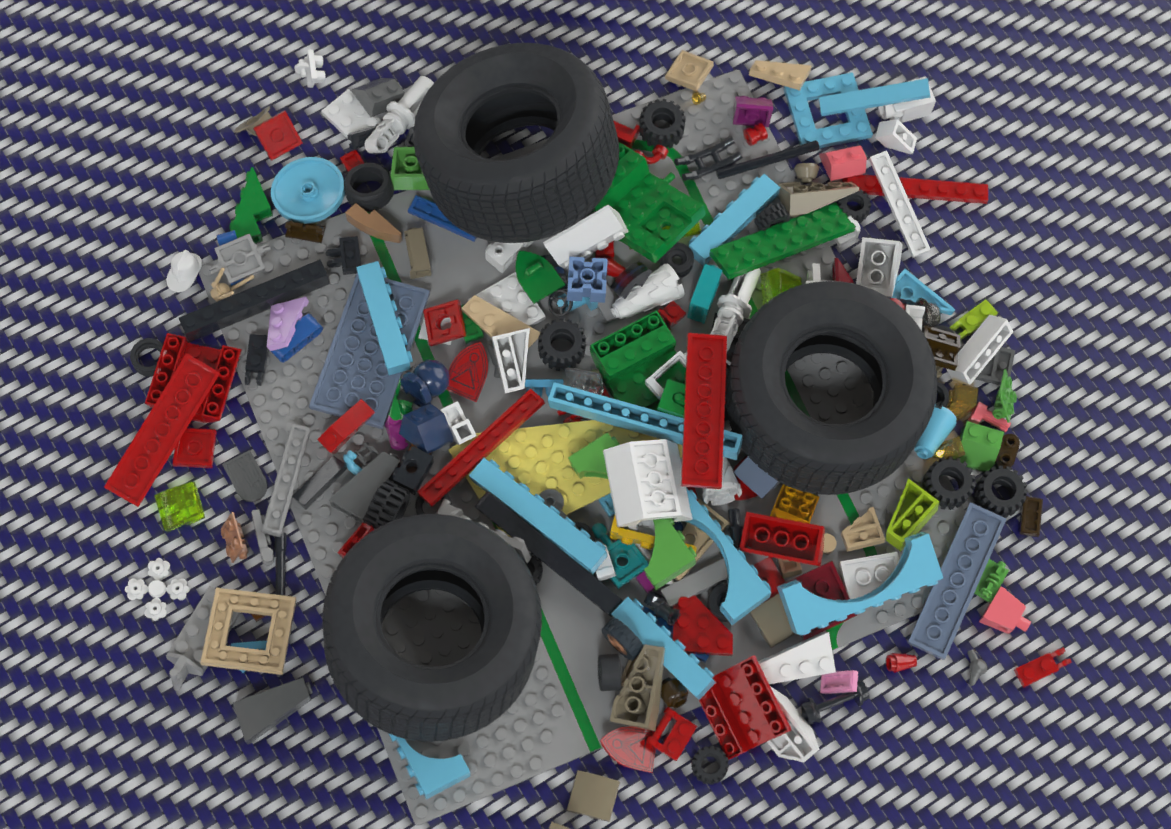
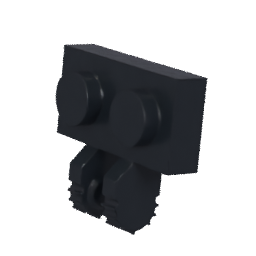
M358 236L339 238L340 248L328 249L326 256L338 257L341 255V258L329 260L327 266L329 268L342 266L343 275L356 274V267L361 266Z

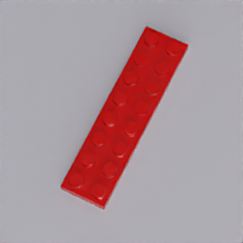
M699 333L687 334L681 486L722 488L727 336Z
M186 353L104 488L139 507L220 375L218 371Z

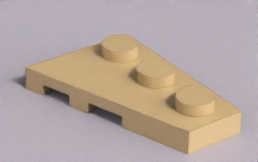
M755 60L750 69L749 76L800 90L810 74L812 66Z

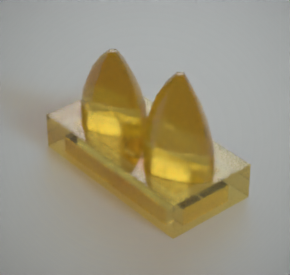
M959 436L945 440L932 457H945L947 460L948 457H953L954 459L966 455Z

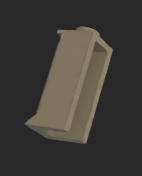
M413 227L404 231L411 265V279L432 276L423 228Z

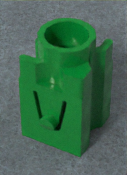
M667 379L657 411L684 418L685 385Z

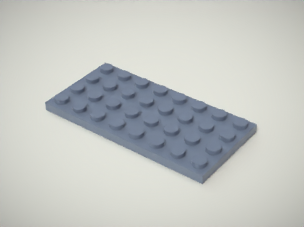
M357 273L309 408L341 417L360 399H363L376 412L365 425L384 429L393 396L403 372L388 375ZM384 278L385 284L389 283L391 288L390 300H394L397 311L394 312L395 316L400 317L402 323L400 332L405 334L407 339L406 351H411L423 316V310L430 296V290Z

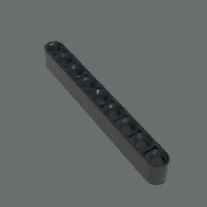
M486 491L474 506L512 538L518 537L522 539L529 552L538 557L539 560L607 615L613 617L611 613L623 602L619 596L495 496Z

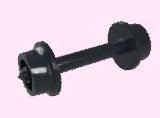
M862 680L857 681V692H847L818 705L815 704L811 697L807 698V701L800 705L801 716L805 718L808 724L813 722L820 723L821 716L819 712L854 699L858 706H862L863 702L870 698L868 687H866Z

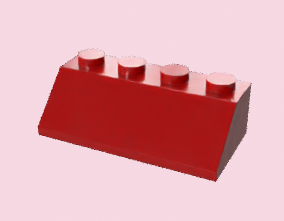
M746 512L739 550L821 566L825 526Z

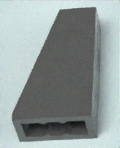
M383 451L329 499L330 505L358 522L366 523V513L369 504L380 485L386 480L392 481L394 479L392 475L395 469L401 466L399 457L389 452L387 454Z
M300 678L233 702L245 742L247 744L254 742L310 702V694L313 693L310 682L306 683L304 678Z

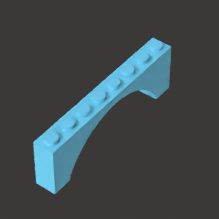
M686 488L692 520L685 522L705 532L715 542L724 558L728 575V589L725 602L720 606V611L730 624L733 625L769 599L771 587L765 580L762 581L760 579L757 569L747 563L744 553L734 547L731 537L721 531L722 528L718 521L712 520L708 509L703 504L700 505L698 503L695 493Z
M920 532L904 538L905 547L894 571L878 588L864 596L848 600L826 599L810 593L797 580L777 586L792 632L800 636L806 635L813 628L827 627L831 621L845 620L848 618L847 615L863 613L866 611L865 608L870 606L879 607L884 604L883 601L889 599L897 600L904 593H915L920 590V587L925 585L929 587L938 584V580L943 579V575L929 533Z

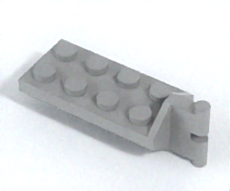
M447 499L443 500L436 513L472 521L463 515L461 509L451 506V502ZM478 522V524L489 529L486 524ZM498 529L496 531L491 530L511 545L523 561L528 564L531 556L522 539L508 537L505 532Z
M211 586L207 589L166 655V658L175 664L173 669L170 670L174 690L181 689V685L188 674L202 676L208 667L201 665V657L216 591ZM233 612L229 631L241 612Z

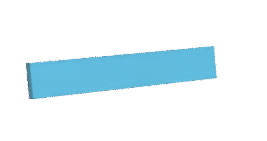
M928 78L819 97L821 115L826 116L925 99L931 96Z

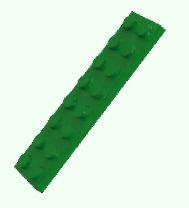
M835 202L808 214L790 219L789 222L779 223L765 231L761 230L710 249L709 255L717 266L723 270L722 272L727 279L730 280L855 231L856 226L847 218L848 216L842 212L843 210Z

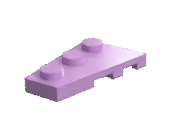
M307 297L271 306L267 339L269 351L288 347L296 330L295 324L297 320H301L303 316L302 310L309 303Z

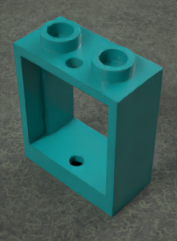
M704 264L690 301L687 318L705 324L723 271L719 267Z

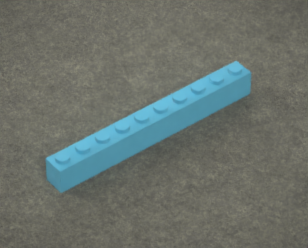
M553 383L548 398L550 408L659 439H667L680 445L683 444L684 418L559 383ZM724 430L723 457L737 460L743 435Z

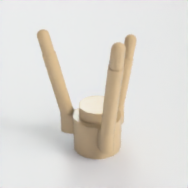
M221 268L215 281L211 284L213 287L210 292L211 297L218 302L233 295V290L252 280L254 275L229 288L227 284L219 283L225 271L224 268Z

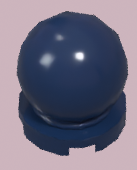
M425 360L415 367L413 373L407 372L400 380L406 394L410 392L415 398L412 402L419 407H423L431 403V397L439 396L445 392L449 386L450 376L449 370L443 363L437 360Z

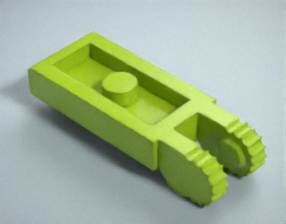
M985 299L949 328L955 331L961 327L964 331L958 335H960V340H962L967 335L973 334L989 315L997 316L998 312Z

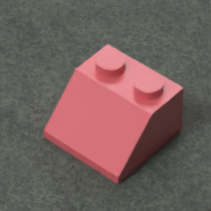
M861 145L819 154L830 181L866 173L867 157Z

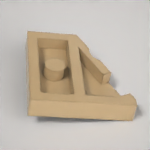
M870 507L862 517H858L852 525L847 526L841 532L847 552L885 543V537L874 507Z

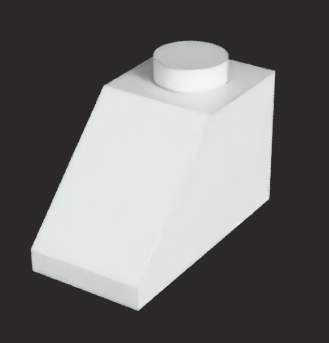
M898 119L879 122L875 138L887 148L913 154L917 138Z

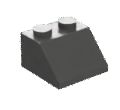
M380 78L352 89V93L370 117L387 112V105L392 101L398 103L405 93L395 79Z

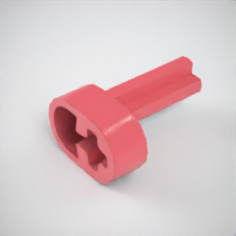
M979 401L968 421L979 424L981 420H984L998 429L1007 432L1011 422L1007 423V420L1004 418H994L993 412L987 409L988 406Z

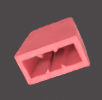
M1002 586L998 589L995 597L989 603L979 621L984 625L1010 634L1015 626L1026 632L1031 624V621L1022 617L1026 606Z

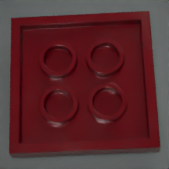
M833 561L785 582L797 580L801 582L802 587L807 591L822 598L832 600L850 599ZM857 614L847 615L848 618L842 621H831L824 628H813L810 633L801 635L802 640H807L857 616Z

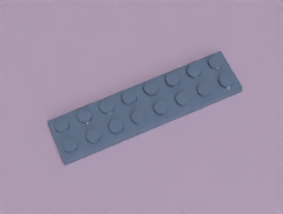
M970 502L940 568L943 579L938 580V584L932 586L908 640V644L942 660L946 659L1006 522V518Z

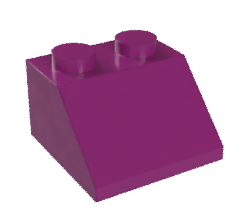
M747 96L735 97L733 125L754 126L761 122L765 127H769L773 112L772 99L764 97L749 98Z

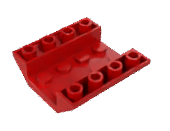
M167 333L145 404L153 408L187 353L220 373L192 421L201 423L221 421L242 350L225 345L222 346L221 350L188 343L186 337Z
M755 655L714 675L712 679L716 683L699 700L728 760L791 731V727Z

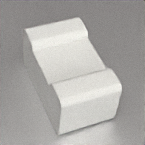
M606 545L604 546L606 547L605 551L608 557L596 570L599 581L616 576Z

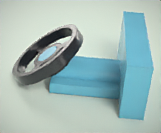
M565 290L555 291L548 300L549 310L556 316H565L570 311L584 304H587L591 311L598 307V302H590L589 297H582V301H567V291ZM559 292H563V293H564V294L558 296V299L554 298V295H555V294H557V293H559ZM552 301L556 302V307L560 309V314L553 310Z

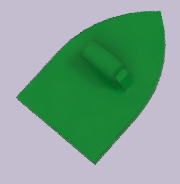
M518 252L515 266L517 279L533 304L565 286V283L554 267L546 259L532 252Z

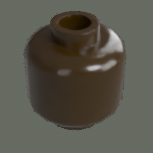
M669 677L662 681L660 697L667 707L676 709L687 702L688 691L677 678L671 679Z

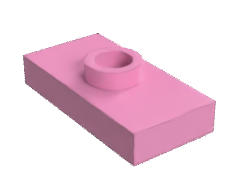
M850 670L821 675L820 693L857 692L858 672Z

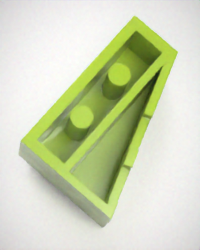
M909 478L886 532V541L900 552L905 547L904 538L917 534L938 511L939 501Z

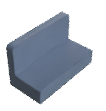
M749 456L734 471V474L760 498H764L771 489L773 490L778 485V481L769 476L768 472L765 473L760 469L758 464H755Z

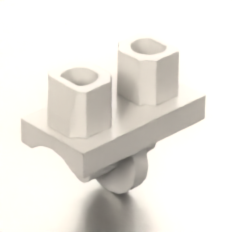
M308 50V56L300 59L299 63L295 65V72L301 74V77H306L307 87L313 88L315 83H323L325 80V72L316 70V68H322L323 56L314 55L313 50Z

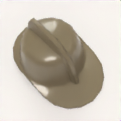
M270 106L240 124L234 132L237 133L246 129L254 136H257L253 128L271 118L268 112Z

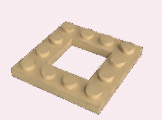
M216 588L201 657V665L283 675L296 597ZM233 612L272 616L266 650L226 646Z

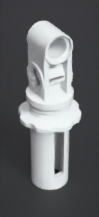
M420 76L398 103L392 101L387 105L388 113L384 115L383 121L377 125L373 133L365 141L367 152H386L393 142L399 138V135L406 131V128L414 127L415 116L428 90L434 84L431 79Z
M760 268L735 277L728 294L721 295L718 299L717 305L720 309L710 334L727 336V351L737 333L738 326L743 322V318H748L751 314L752 307L748 303L760 277Z

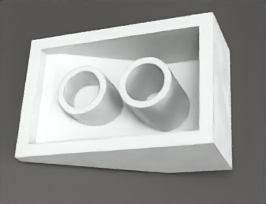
M862 237L856 284L873 289L887 297H892L903 244L900 241Z

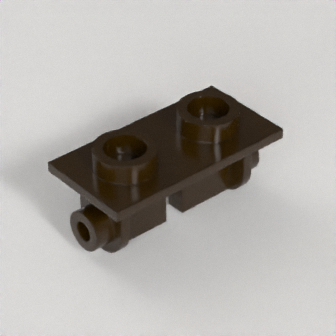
M293 220L286 221L285 228L287 230L285 237L322 243L326 226L311 223H295Z

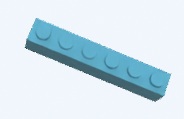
M765 174L760 178L756 177L747 190L741 191L738 195L739 198L735 202L732 200L726 206V210L723 213L720 212L715 216L713 223L704 226L701 234L698 237L694 236L689 241L688 245L693 252L694 259L703 267L704 264L709 263L712 260L709 255L710 249L733 240L779 195L780 187Z
M378 261L356 267L388 375L410 370V362H413L412 355L405 348V345H408L405 334L400 332L402 323L400 317H396L394 313L397 311L395 301H391L389 297L392 292L389 283L385 284L384 278H387L384 267H380Z
M627 597L611 614L628 626L639 638L643 646L647 644L664 647V666L700 700L716 683L712 679L714 674L707 667L702 669L698 665L700 661L692 653L688 655L683 651L686 647L678 639L674 642L669 637L672 633L665 626L660 628L655 623L657 619L650 612L645 614L641 610L644 606L636 598L632 601Z

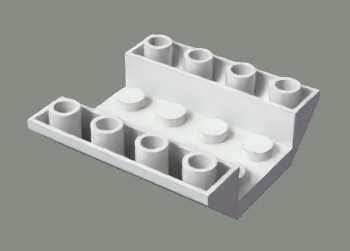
M667 439L634 441L603 450L617 527L635 526L644 520L672 518L674 522L692 520L686 487L681 486L682 465L676 443Z

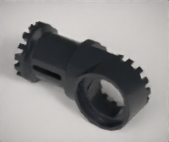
M648 591L644 602L655 608L654 616L663 618L670 626L675 624V621L677 622V619H679L680 610L668 606L662 595Z

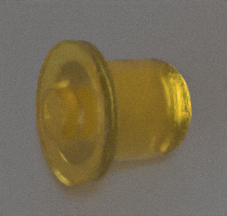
M695 92L692 95V101L695 105H699L706 100L704 93Z

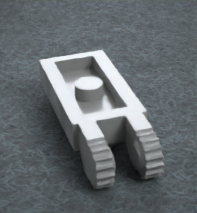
M259 509L253 510L252 520L262 562L265 566H272L274 562L273 550L267 546L271 545L269 534L261 532L265 516L260 515Z

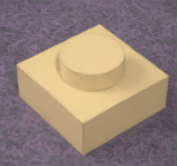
M778 558L783 578L802 574V567L799 562Z

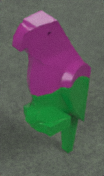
M399 379L384 425L391 448L399 451L406 449L409 444L399 434L403 415L414 411L412 409V402L397 400L401 379Z

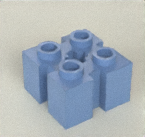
M569 256L567 301H582V297H589L590 302L605 303L607 259L592 258V262H584L585 257Z

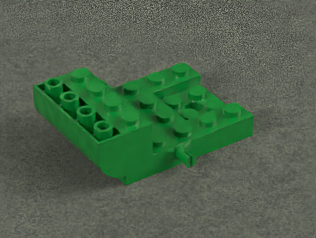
M619 142V160L613 182L601 202L587 216L607 205L611 206L620 213L629 231L619 241L653 263H656L706 213L701 203L669 184L676 178L672 172L664 179L658 178L650 173L645 157ZM665 226H670L669 229L662 230Z
M656 310L591 344L590 353L613 399L657 411L660 400L645 385V380L676 354V340ZM678 361L656 381L663 389L667 379L685 385L686 368Z

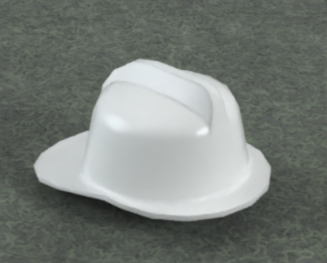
M187 250L177 253L171 260V269L166 279L169 289L174 292H183L189 289L202 267L201 258Z

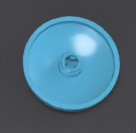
M319 157L300 158L287 164L278 172L271 186V198L278 213L289 221L293 220V222L301 224L315 223L329 217L339 208L345 196L344 179L340 170L332 162Z

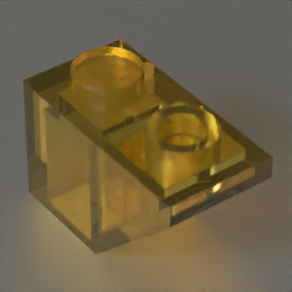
M955 384L953 389L949 390L950 407H947V409L954 413L957 418L956 422L974 410L977 403L978 388Z

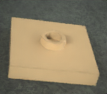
M682 50L665 75V80L697 92L713 68L714 62Z

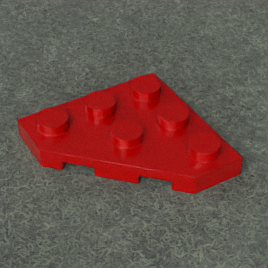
M695 595L690 598L680 597L678 604L673 607V609L680 610L679 619L673 624V641L675 642L678 639L686 647L683 651L687 654L732 656L733 634Z

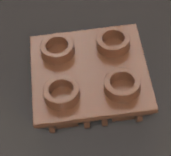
M231 512L221 527L222 538L225 539L227 544L226 553L232 563L235 562L237 557L241 560L246 559L248 554L247 546L244 544L245 540L242 539L244 535L242 534L241 525L235 519L234 512Z

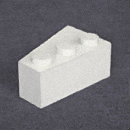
M530 328L491 337L504 393L525 388Z

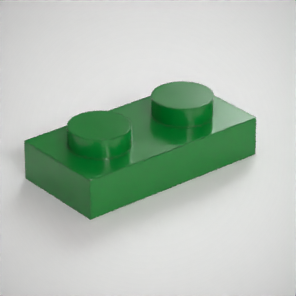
M462 311L466 337H463L465 343L468 344L484 338L481 328Z

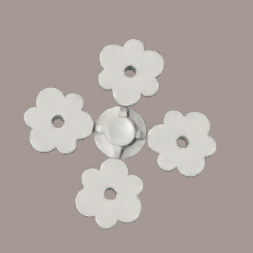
M161 558L148 563V575L155 579L149 586L144 584V580L139 579L137 581L133 578L129 580V586L125 587V591L128 593L127 597L130 600H135L136 598L141 600L144 597L143 594L147 592L154 597L151 602L146 603L147 609L144 612L145 616L152 618L153 621H157L159 618H164L167 615L165 610L167 605L159 599L166 591L173 600H184L186 593L190 591L187 581L183 578L179 580L173 579L166 588V585L160 580L163 579V576L169 575L168 569L170 564Z

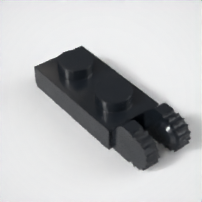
M250 334L245 366V385H250L252 373H257V386H262L268 356V335Z

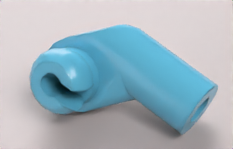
M349 450L347 454H344L343 460L348 470L356 476L362 468L353 461L357 458V455Z

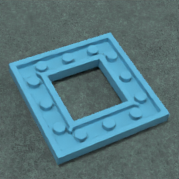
M853 72L804 82L800 90L784 86L783 90L800 145L818 141L820 148L872 138L873 133L865 109L845 112L848 123L816 129L807 102L819 99V97L858 91Z

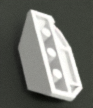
M771 687L791 727V731L767 741V743L778 757L804 763L820 750L813 729L790 700Z

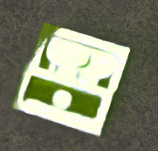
M195 482L182 484L154 495L164 531L170 532L182 525H191L206 518Z

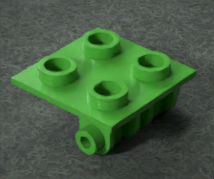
M1004 369L1000 389L995 400L993 416L996 419L1006 418L1007 423H1010L1011 415L1014 414L1013 405L1017 401L1016 392L1012 390V379L1010 376L1008 377L1007 371Z
M989 559L974 594L991 603L1009 572L1005 568L1006 564L1002 561L996 563Z

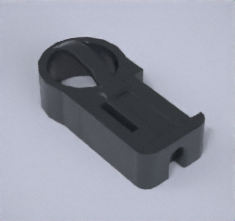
M377 126L349 133L347 137L351 141L349 143L350 149L356 150V148L364 147L366 139Z

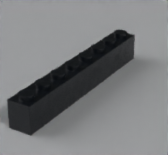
M319 259L181 316L179 321L188 341L192 342L269 310L272 305L293 300L329 285L328 274Z

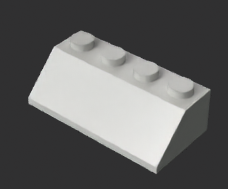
M607 205L543 243L557 264L564 269H569V256L585 257L587 259L596 250L608 247V243L622 239L625 236L624 234L629 231L620 213Z

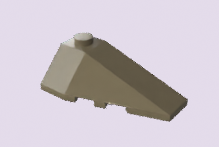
M800 182L777 183L780 187L779 198L781 204L784 205L791 217L808 214L859 191V187L853 182H828L827 185L817 182H811V185H800Z
M644 645L633 665V670L624 681L621 692L613 702L610 722L655 731L660 707L665 655L664 647Z

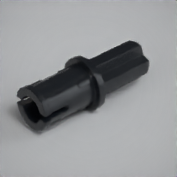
M733 508L728 511V531H730L734 547L740 548L743 526H741L740 510Z

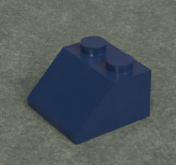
M431 403L403 415L399 434L418 449L429 454L453 442L454 438L444 413Z

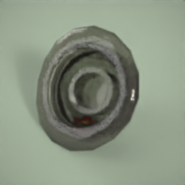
M922 297L918 298L915 306L925 307L922 317V331L924 325L929 327L937 326L941 320L939 307L934 303L927 302Z

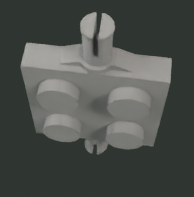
M247 234L214 248L218 256V264L208 267L212 275L219 272L221 268H224V274L231 284L265 270L261 254L271 250L269 243L257 247L250 234Z

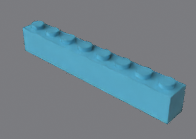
M483 458L469 475L471 480L484 491H488L555 546L590 573L594 574L608 557L605 551L606 547L599 541L593 542L590 539L591 536L585 530L581 529L579 531L575 528L576 524L569 518H562L559 515L560 512L555 507L545 505V500L538 494L532 495L528 492L530 489L525 484L515 482V477L508 471L502 472L498 469L500 466L492 459L488 461Z

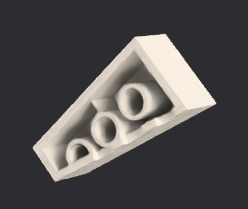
M821 632L758 661L769 684L836 672L829 632Z

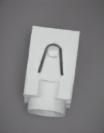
M926 77L918 78L915 80L926 79ZM930 85V98L878 106L881 117L884 120L889 118L890 120L898 119L903 123L931 115L936 100Z

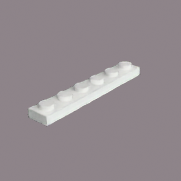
M884 151L871 156L869 161L912 258L929 252L931 250L888 152Z

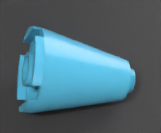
M943 406L941 409L934 407L931 419L914 448L918 457L922 459L931 458L954 429L957 418L952 411Z

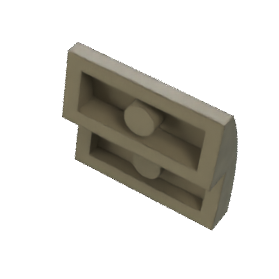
M779 594L749 613L770 648L796 634L791 630Z
M577 771L567 811L610 822L620 782L600 775Z

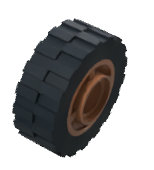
M615 617L601 629L609 643L630 661H633L644 647L635 633Z

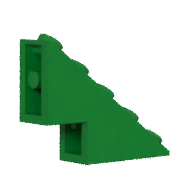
M251 167V170L246 174V185L241 189L240 204L237 203L236 216L230 223V231L235 230L237 239L250 234L253 242L257 244L262 242L263 238L256 222L273 215L255 170Z

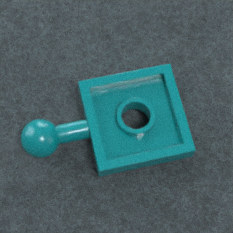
M596 523L593 525L592 531L595 538L601 539L607 546L616 574L615 577L610 579L617 589L641 574L644 568L648 567V561L634 543L627 545L621 543L620 539L613 543L606 534L607 528L604 524ZM625 557L628 563L625 566H620L617 563V559Z

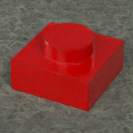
M357 150L340 157V161L347 172L357 165L364 164Z

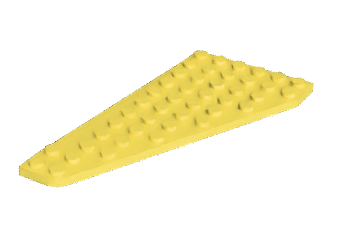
M595 420L518 428L485 459L488 461L492 459L500 466L498 469L512 474L515 477L514 481L518 484L521 482L530 489L528 492L532 495H540L541 492L547 489H554L560 492L564 498L562 511L568 515L611 493L608 479L598 477H583L580 479L570 465L568 457L607 432L611 438L614 436L620 445L627 442L661 439ZM476 433V437L448 449L453 459L481 433ZM677 444L680 458H682V445ZM470 472L465 478L480 500L486 491L469 477Z

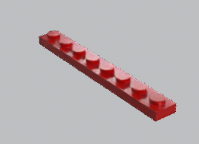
M861 174L842 178V182H853L857 185L859 192L863 190V194L885 196L875 175ZM899 177L908 198L987 204L988 184Z
M532 389L528 390L417 491L418 495L431 507L435 505L469 474L483 458L492 453L545 404L544 400Z

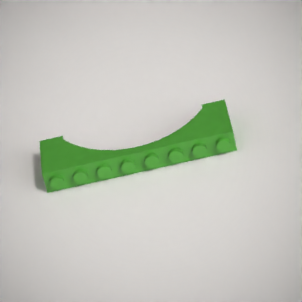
M607 432L568 457L569 463L580 479L583 477L608 479L603 450L620 444L614 436L611 438ZM672 518L653 520L655 526L654 549L649 565L644 568V572L656 590L696 564L695 557L697 555L691 546H686L684 543L686 539L681 531L674 529L673 525L675 523Z

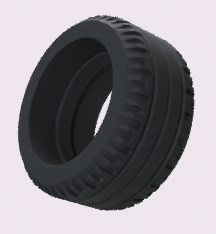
M364 163L357 165L347 173L344 179V191L347 201L351 206L357 203L366 212L383 208L393 197L394 188L391 175L380 164ZM376 181L382 184L378 190L372 193H359L355 191L364 182Z

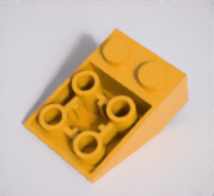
M783 484L770 516L810 523L819 496L796 490Z

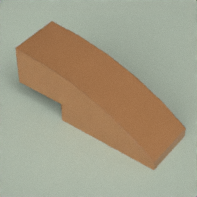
M355 203L345 212L347 221L364 233L389 242H402L401 232L375 209L368 214Z

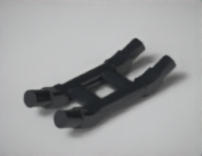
M730 137L715 146L695 154L676 158L674 160L676 166L688 165L695 161L698 170L682 174L683 181L699 179L718 169L732 166L735 162L741 160L743 156L740 152L723 159V161L718 154L735 143L734 139ZM711 155L715 164L705 167L702 158Z

